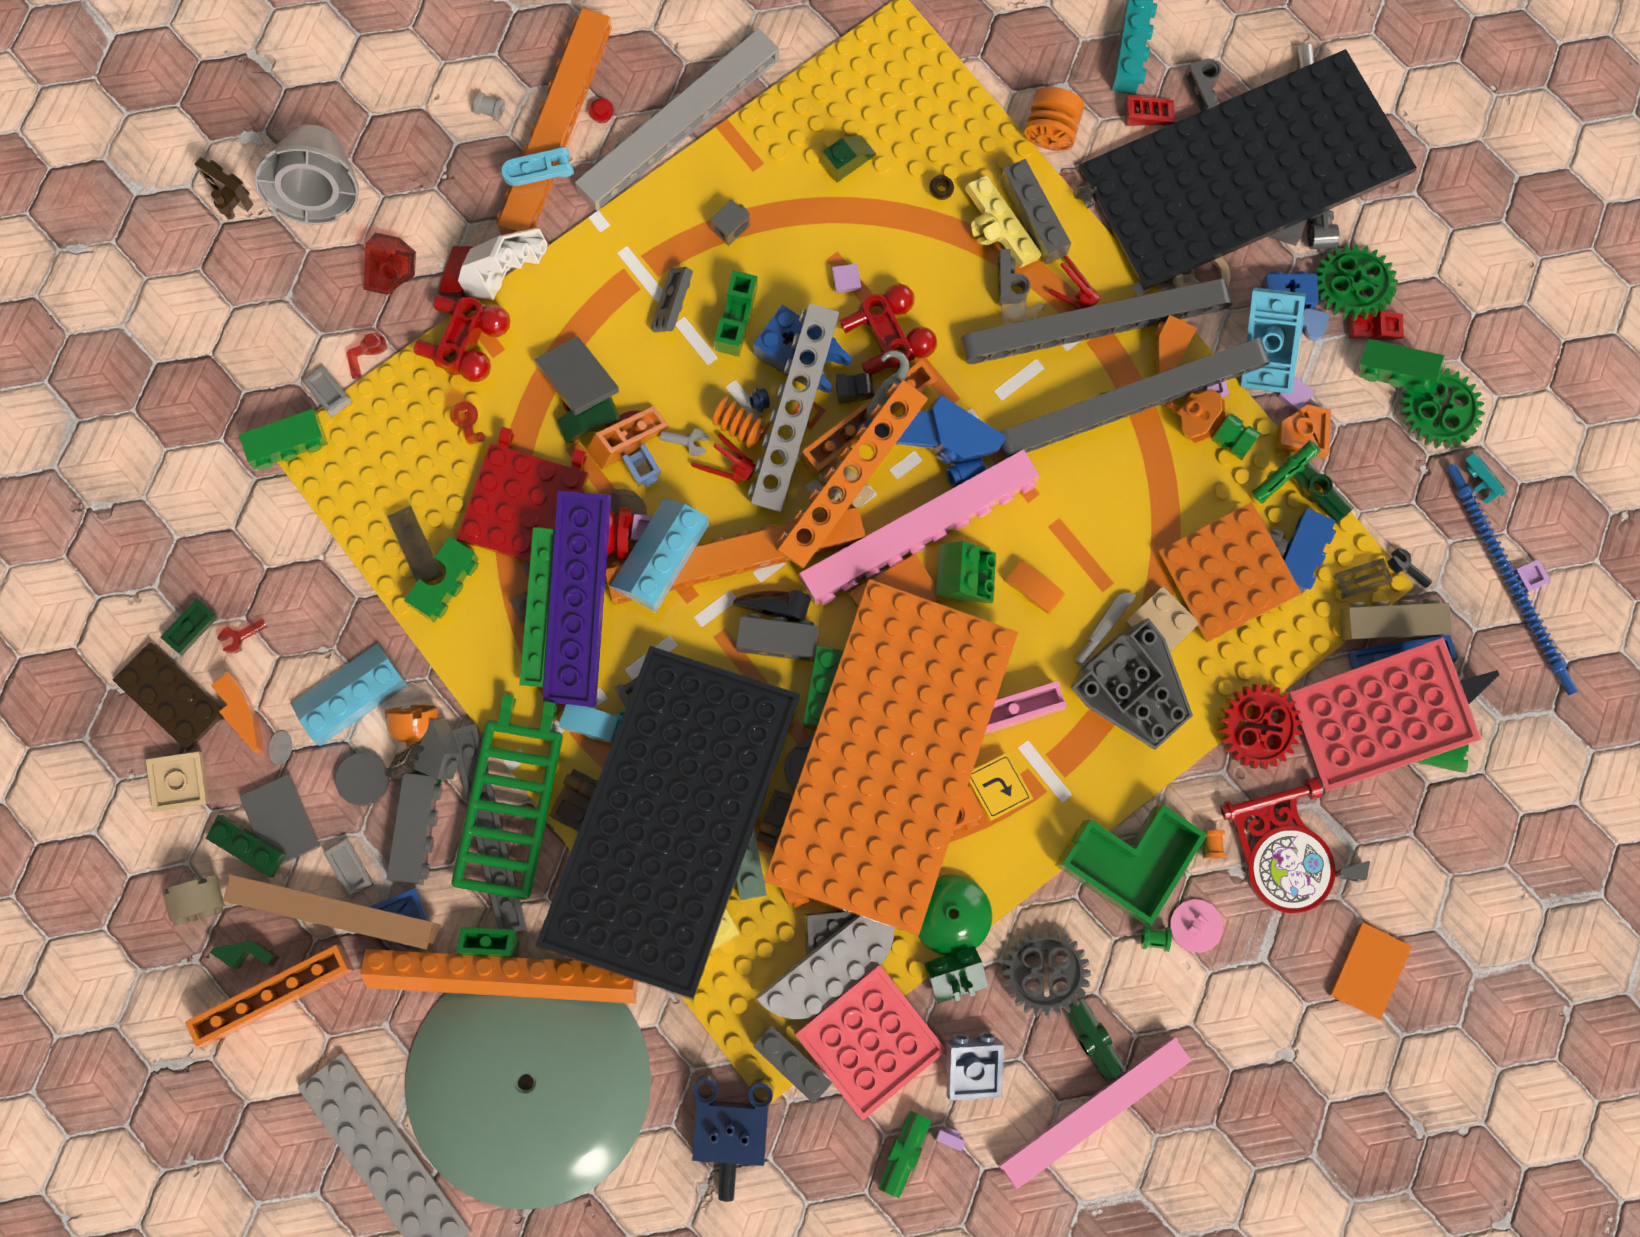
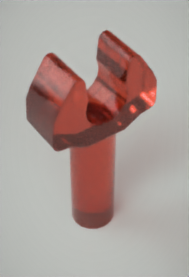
M262 618L239 631L233 630L228 626L222 629L217 639L222 642L233 637V643L223 648V651L235 654L242 651L243 640L268 627Z

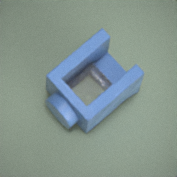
M645 444L641 446V451L630 457L627 454L622 456L623 463L628 468L638 487L644 484L646 488L659 480L657 476L661 475V470Z

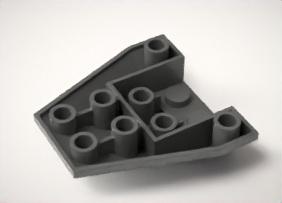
M1149 618L1118 634L1080 668L1071 685L1072 690L1087 708L1154 750L1193 716L1166 640Z

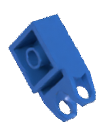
M781 305L753 344L755 356L788 377V374H785L784 371L788 358L793 359L795 349L791 348L792 344L790 342L788 345L784 343L787 341L793 342L795 333L800 334L803 325L799 324L800 316ZM812 327L807 331V336L812 340H817L822 336V332L819 328ZM832 337L825 363L835 362L849 366L852 362V357ZM804 352L800 356V361L805 365H810L815 360L811 352ZM822 374L817 389L829 394L832 390V384ZM799 376L794 379L795 382L798 381L804 386L808 384L804 377Z

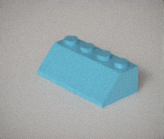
M664 498L610 587L656 613L709 526L708 516L685 503Z
M377 643L290 704L313 742L322 746L404 689L408 684L380 644Z

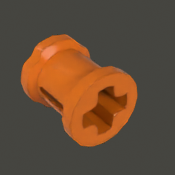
M1225 830L1203 831L1207 834L1204 839L1205 853L1202 854L1203 859L1226 858L1227 853L1223 850Z

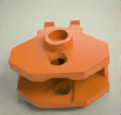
M1213 389L1197 395L1191 393L1180 397V399L1185 400L1182 407H1179L1172 401L1165 404L1168 409L1179 415L1182 420V432L1189 440L1196 444L1211 439L1226 418L1225 400L1221 398V394Z

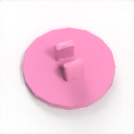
M1192 899L1181 903L1174 910L1170 919V928L1174 941L1181 948L1189 952L1202 953L1212 949L1220 941L1223 934V921L1219 911L1212 904L1204 900Z

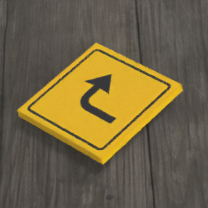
M1008 752L973 769L969 785L989 821L1033 799Z

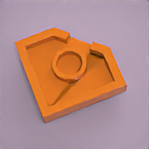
M1307 404L1298 412L1283 420L1278 425L1277 448L1297 452L1311 439L1321 449V452L1315 457L1325 459L1329 455L1331 410Z

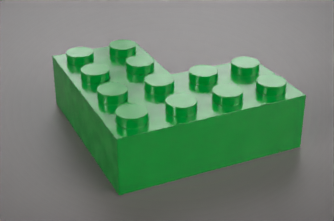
M1165 805L1153 807L1130 845L1093 820H1084L1070 840L1074 844L1067 845L1055 866L1142 925H1152L1207 834Z

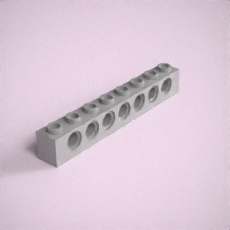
M809 303L808 309H802L799 324L803 325L800 334L795 333L791 347L795 349L793 359L788 358L784 371L785 374H788L786 384H780L777 398L781 399L779 409L773 408L769 423L774 424L771 434L766 433L762 448L767 450L764 459H758L755 473L759 474L757 484L752 483L748 493V498H752V505L780 513L782 511L839 317L838 311ZM812 327H817L822 332V336L817 340H812L807 336V331ZM811 352L815 357L814 362L810 365L803 364L800 361L801 354ZM801 376L807 380L806 388L797 390L793 387L792 382L796 377ZM788 402H797L800 405V411L795 415L788 414L785 410ZM783 426H788L793 431L792 437L788 440H783L778 436V430ZM782 451L786 456L784 463L780 465L772 463V453ZM769 475H773L778 479V486L773 490L766 489L763 485L764 479Z

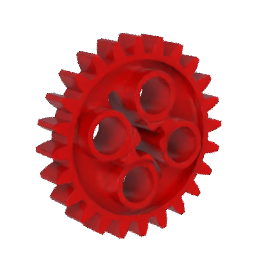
M1252 684L1251 690L1249 686H1243V694L1239 691H1234L1235 700L1226 699L1230 707L1220 709L1226 715L1225 718H1218L1217 720L1224 723V727L1217 729V732L1225 734L1219 741L1229 744L1224 751L1228 753L1234 752L1231 757L1232 760H1239L1241 758L1240 765L1247 766L1249 764L1250 768L1257 769L1259 765L1260 768L1267 769L1269 763L1271 766L1277 767V759L1284 762L1287 761L1285 752L1294 754L1293 749L1290 747L1291 744L1299 745V742L1294 737L1295 735L1302 734L1300 730L1296 729V726L1302 724L1303 721L1295 720V716L1300 713V710L1291 709L1296 702L1292 700L1286 701L1289 694L1283 692L1279 694V687L1271 689L1269 684H1263L1262 687L1259 684ZM1249 705L1253 708V714L1250 718L1246 715V709ZM1274 709H1276L1278 712V717L1276 721L1273 722L1271 719V713ZM1239 721L1277 726L1281 728V731L1276 732L1240 726L1238 723ZM1247 731L1249 733V740L1244 744L1242 735ZM1270 735H1272L1274 738V743L1269 748L1267 745V738Z

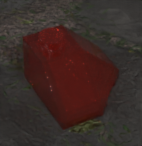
M375 232L365 244L364 290L388 295L404 282L409 281L415 276L416 251L400 237Z

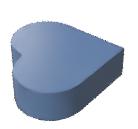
M1310 308L1304 309L1303 329H1305L1306 337L1312 341L1320 340L1326 332L1330 314Z

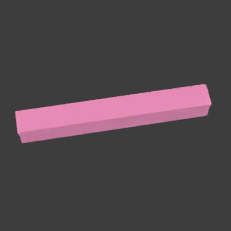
M1059 681L996 700L985 735L1065 710L1067 704L1063 699Z
M1177 1037L1169 1038L1000 1162L997 1166L1003 1170L1014 1188L1018 1189L1191 1062L1192 1060L1179 1044Z

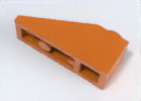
M1169 315L1166 323L1160 322L1154 335L1158 336L1155 343V375L1178 367L1197 330L1196 327L1172 315Z
M652 406L596 433L586 451L602 470L623 459L622 456L631 454L662 432V430H665L668 424L655 407Z

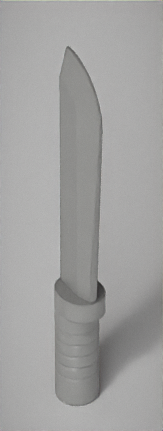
M1122 593L1115 599L1092 635L1087 639L1088 643L1074 660L1078 666L1083 667L1101 644V641L1136 597L1135 594Z

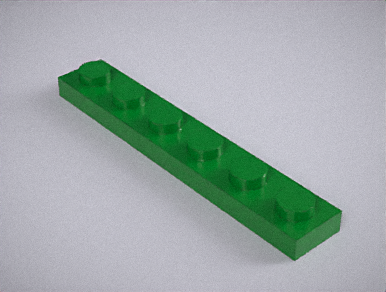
M533 527L519 685L544 687L555 529Z

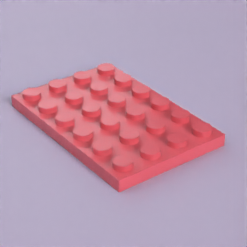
M1444 638L1290 692L1292 700L1296 702V710H1300L1298 716L1300 721H1303L1301 725L1326 792L1482 740Z

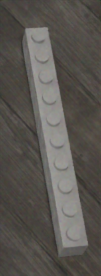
M759 28L754 33H748L736 48H730L717 64H711L705 74L699 79H693L688 84L687 89L681 94H675L670 99L668 105L663 109L656 110L652 114L651 119L644 125H638L633 130L632 135L626 140H620L615 145L614 150L607 156H601L596 161L595 166L589 171H583L578 176L577 181H575L577 193L595 211L611 202L779 60V47Z

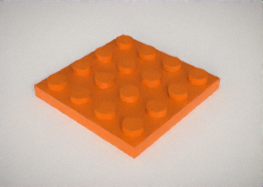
M1252 502L1159 550L1190 612L1197 620L1198 627L1207 643L1302 595Z

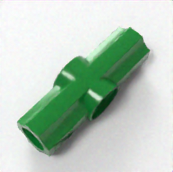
M913 1111L909 1112L899 1137H896L887 1160L889 1162L878 1185L879 1190L900 1198L911 1171L913 1172L922 1151L921 1145L932 1120Z

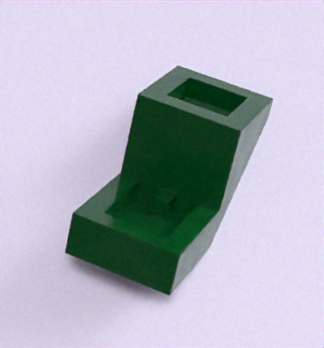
M609 397L576 416L570 410L560 417L557 422L565 443H573L589 431L600 432L620 421V417L612 397Z
M256 941L216 947L210 951L212 955L234 969H239L249 954L269 966H274L280 958Z

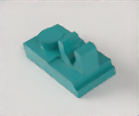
M1477 452L1466 458V461L1469 463L1466 465L1468 471L1475 478L1479 476L1484 480L1475 487V492L1477 493L1481 489H1491L1489 496L1483 500L1484 503L1487 504L1499 495L1503 496L1509 492Z

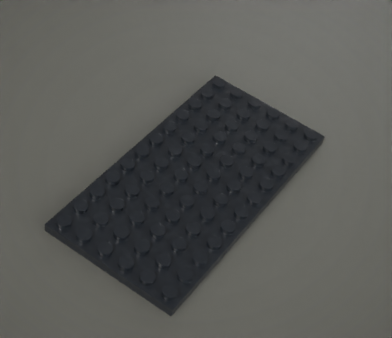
M1346 49L1079 164V171L1143 291L1415 173L1417 168Z
M649 646L535 946L694 1001L800 700V694Z

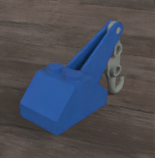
M896 350L888 351L881 357L883 362L890 357L897 358L900 362V367L877 390L866 410L868 419L857 427L856 434L863 424L867 427L871 424L873 418L870 415L877 405H885L889 399L885 394L894 382L899 385L902 380L905 381L909 371V361L902 352ZM940 395L931 403L927 411L917 413L895 444L932 448V451L937 453L936 457L940 461L950 464V462L958 463L988 457L1000 449L1006 436ZM897 403L892 404V405L890 406V412H891V413H892L893 409L895 408V406L897 405ZM882 424L875 426L874 431L878 437H887L888 429Z

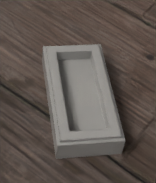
M323 366L303 380L306 387L331 417L352 403Z
M348 838L323 851L349 898L374 885Z

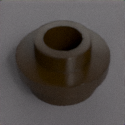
M945 175L936 176L930 182V194L938 200L948 199L954 191L953 181ZM943 186L946 190L939 191L937 187Z

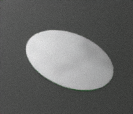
M285 731L275 733L268 746L270 760L276 765H281L288 760L292 752V740Z

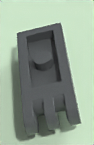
M688 267L670 268L651 324L652 332L674 330L693 273Z

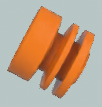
M1044 87L1037 90L1031 105V114L1025 127V137L1034 145L1047 150L1064 151L1072 148L1079 129L1078 124L1084 111V101L1077 94L1059 87Z

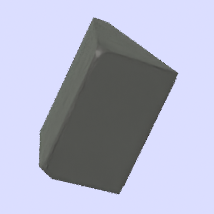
M1370 861L1338 870L1335 877L1357 883L1365 881L1368 877Z

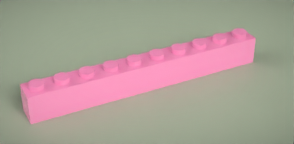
M1023 449L800 573L799 579L808 595L811 596L814 605L820 602L822 605H825L836 598L835 594L842 590L848 592L857 587V582L865 577L867 580L872 579L881 573L880 569L887 565L893 567L902 562V557L910 552L912 555L919 553L928 542L933 540L936 543L944 539L948 535V531L954 528L956 530L964 528L970 523L969 520L975 516L981 518L992 511L991 507L998 503L1003 506L1014 499L1013 495L1020 491L1027 493L1036 487L1035 483L1039 478V473Z

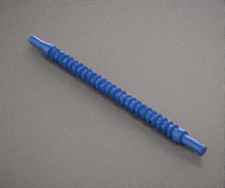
M1456 463L1446 467L1458 490L1456 491L1458 498L1463 499L1462 505L1467 506L1465 511L1470 512L1469 518L1474 519L1472 524H1476V531L1481 532L1479 537H1483V544L1488 545L1486 550H1490V557L1495 558L1493 563H1497V570L1502 571L1500 576H1504V583L1509 584L1507 589H1511V596L1516 597L1514 602H1518V609L1523 610L1521 615H1525V622L1530 623L1528 628H1532V635L1537 636L1535 641L1540 642L1539 648L1544 649L1542 654L1547 655L1546 661H1550L1549 667L1552 673L1557 674L1568 696L1578 692L1566 669L1568 665L1565 659H1561L1560 656L1562 654L1556 652L1558 647L1553 646V639H1549L1551 633H1546L1547 626L1543 627L1542 625L1544 620H1539L1540 613L1535 612L1537 607H1532L1533 600L1528 599L1529 593L1525 594L1524 590H1526V587L1521 586L1522 580L1518 581L1517 577L1519 574L1514 573L1515 567L1512 568L1510 566L1512 561H1508V554L1503 553L1505 548H1501V541L1497 542L1496 540L1498 535H1494V528L1490 529L1489 527L1491 522H1487V516L1482 514L1484 509H1480L1479 506L1481 504L1476 503L1477 496L1472 495L1474 491L1471 485L1466 484Z

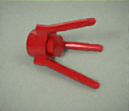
M1064 256L1068 266L1065 263H1061L1060 266L1080 288L1079 292L1075 295L1078 300L1076 302L1052 289H1049L1048 293L1072 305L1077 310L1095 306L1101 299V296L1089 284L1068 256Z
M721 433L718 434V438L738 457L717 443L713 446L734 462L730 469L734 473L730 474L695 462L691 463V466L730 479L737 484L741 480L747 483L757 466L753 463V460L746 457Z

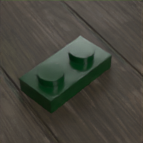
M196 599L160 638L182 656L212 625L218 616Z

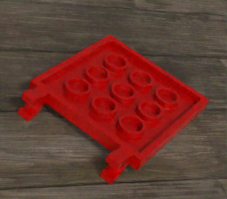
M502 427L498 438V445L490 443L456 539L469 545L530 563L533 527L555 529L558 491L583 493L589 476L587 472L582 471L587 456L585 451L575 449L571 467L511 450L509 448L515 435L512 433V429Z

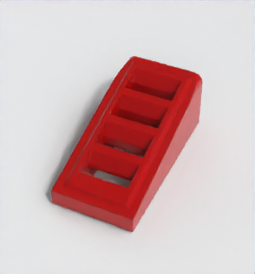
M1143 96L1126 97L1124 103L1126 126L1171 125L1176 122L1174 100ZM1163 107H1167L1168 116H1163ZM1135 108H1139L1140 114L1135 113ZM1144 108H1148L1149 115L1145 114ZM1154 108H1158V115H1154Z

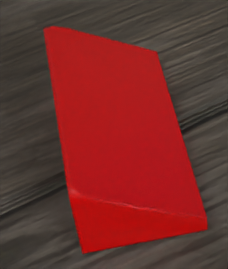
M472 246L452 247L438 291L439 293L464 298L465 292L458 279L461 267L469 250L473 248Z

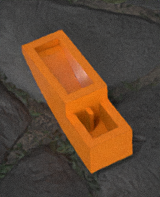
M226 672L211 685L227 704L219 713L250 749L260 755L263 752V741L254 707L237 679L229 672Z

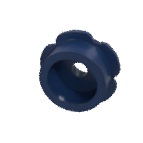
M755 387L753 393L749 395L750 405L753 409L756 408L758 412H763V409L770 407L769 395L765 388L758 389Z

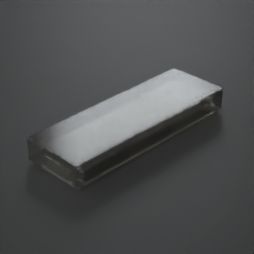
M408 506L388 515L387 518L416 582L420 579L424 583H428L443 576L413 508Z

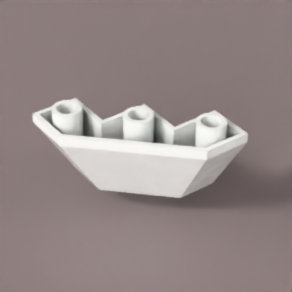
M533 228L500 235L471 248L461 267L458 279L465 294L469 297L494 300L510 267L521 269L524 262L539 264L542 255L546 253L548 245L541 230Z

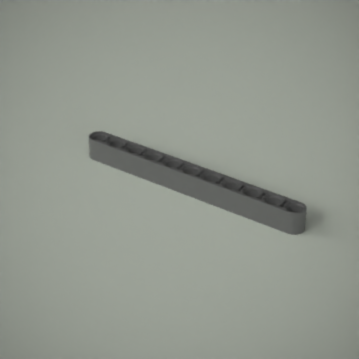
M1218 279L976 331L963 335L960 341L966 364H977L1160 324L1161 321L1166 323L1169 315L1178 319H1185L1225 310L1231 307L1233 303L1226 280Z
M1261 338L1242 343L1000 432L1006 436L1001 446L1005 459L1023 449L1026 453L1258 370L1270 364V360Z

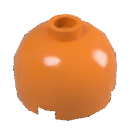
M410 705V708L402 709V706L385 710L387 731L396 741L406 742V747H419L421 739L427 731L429 719L439 718L438 707L436 708L434 705Z

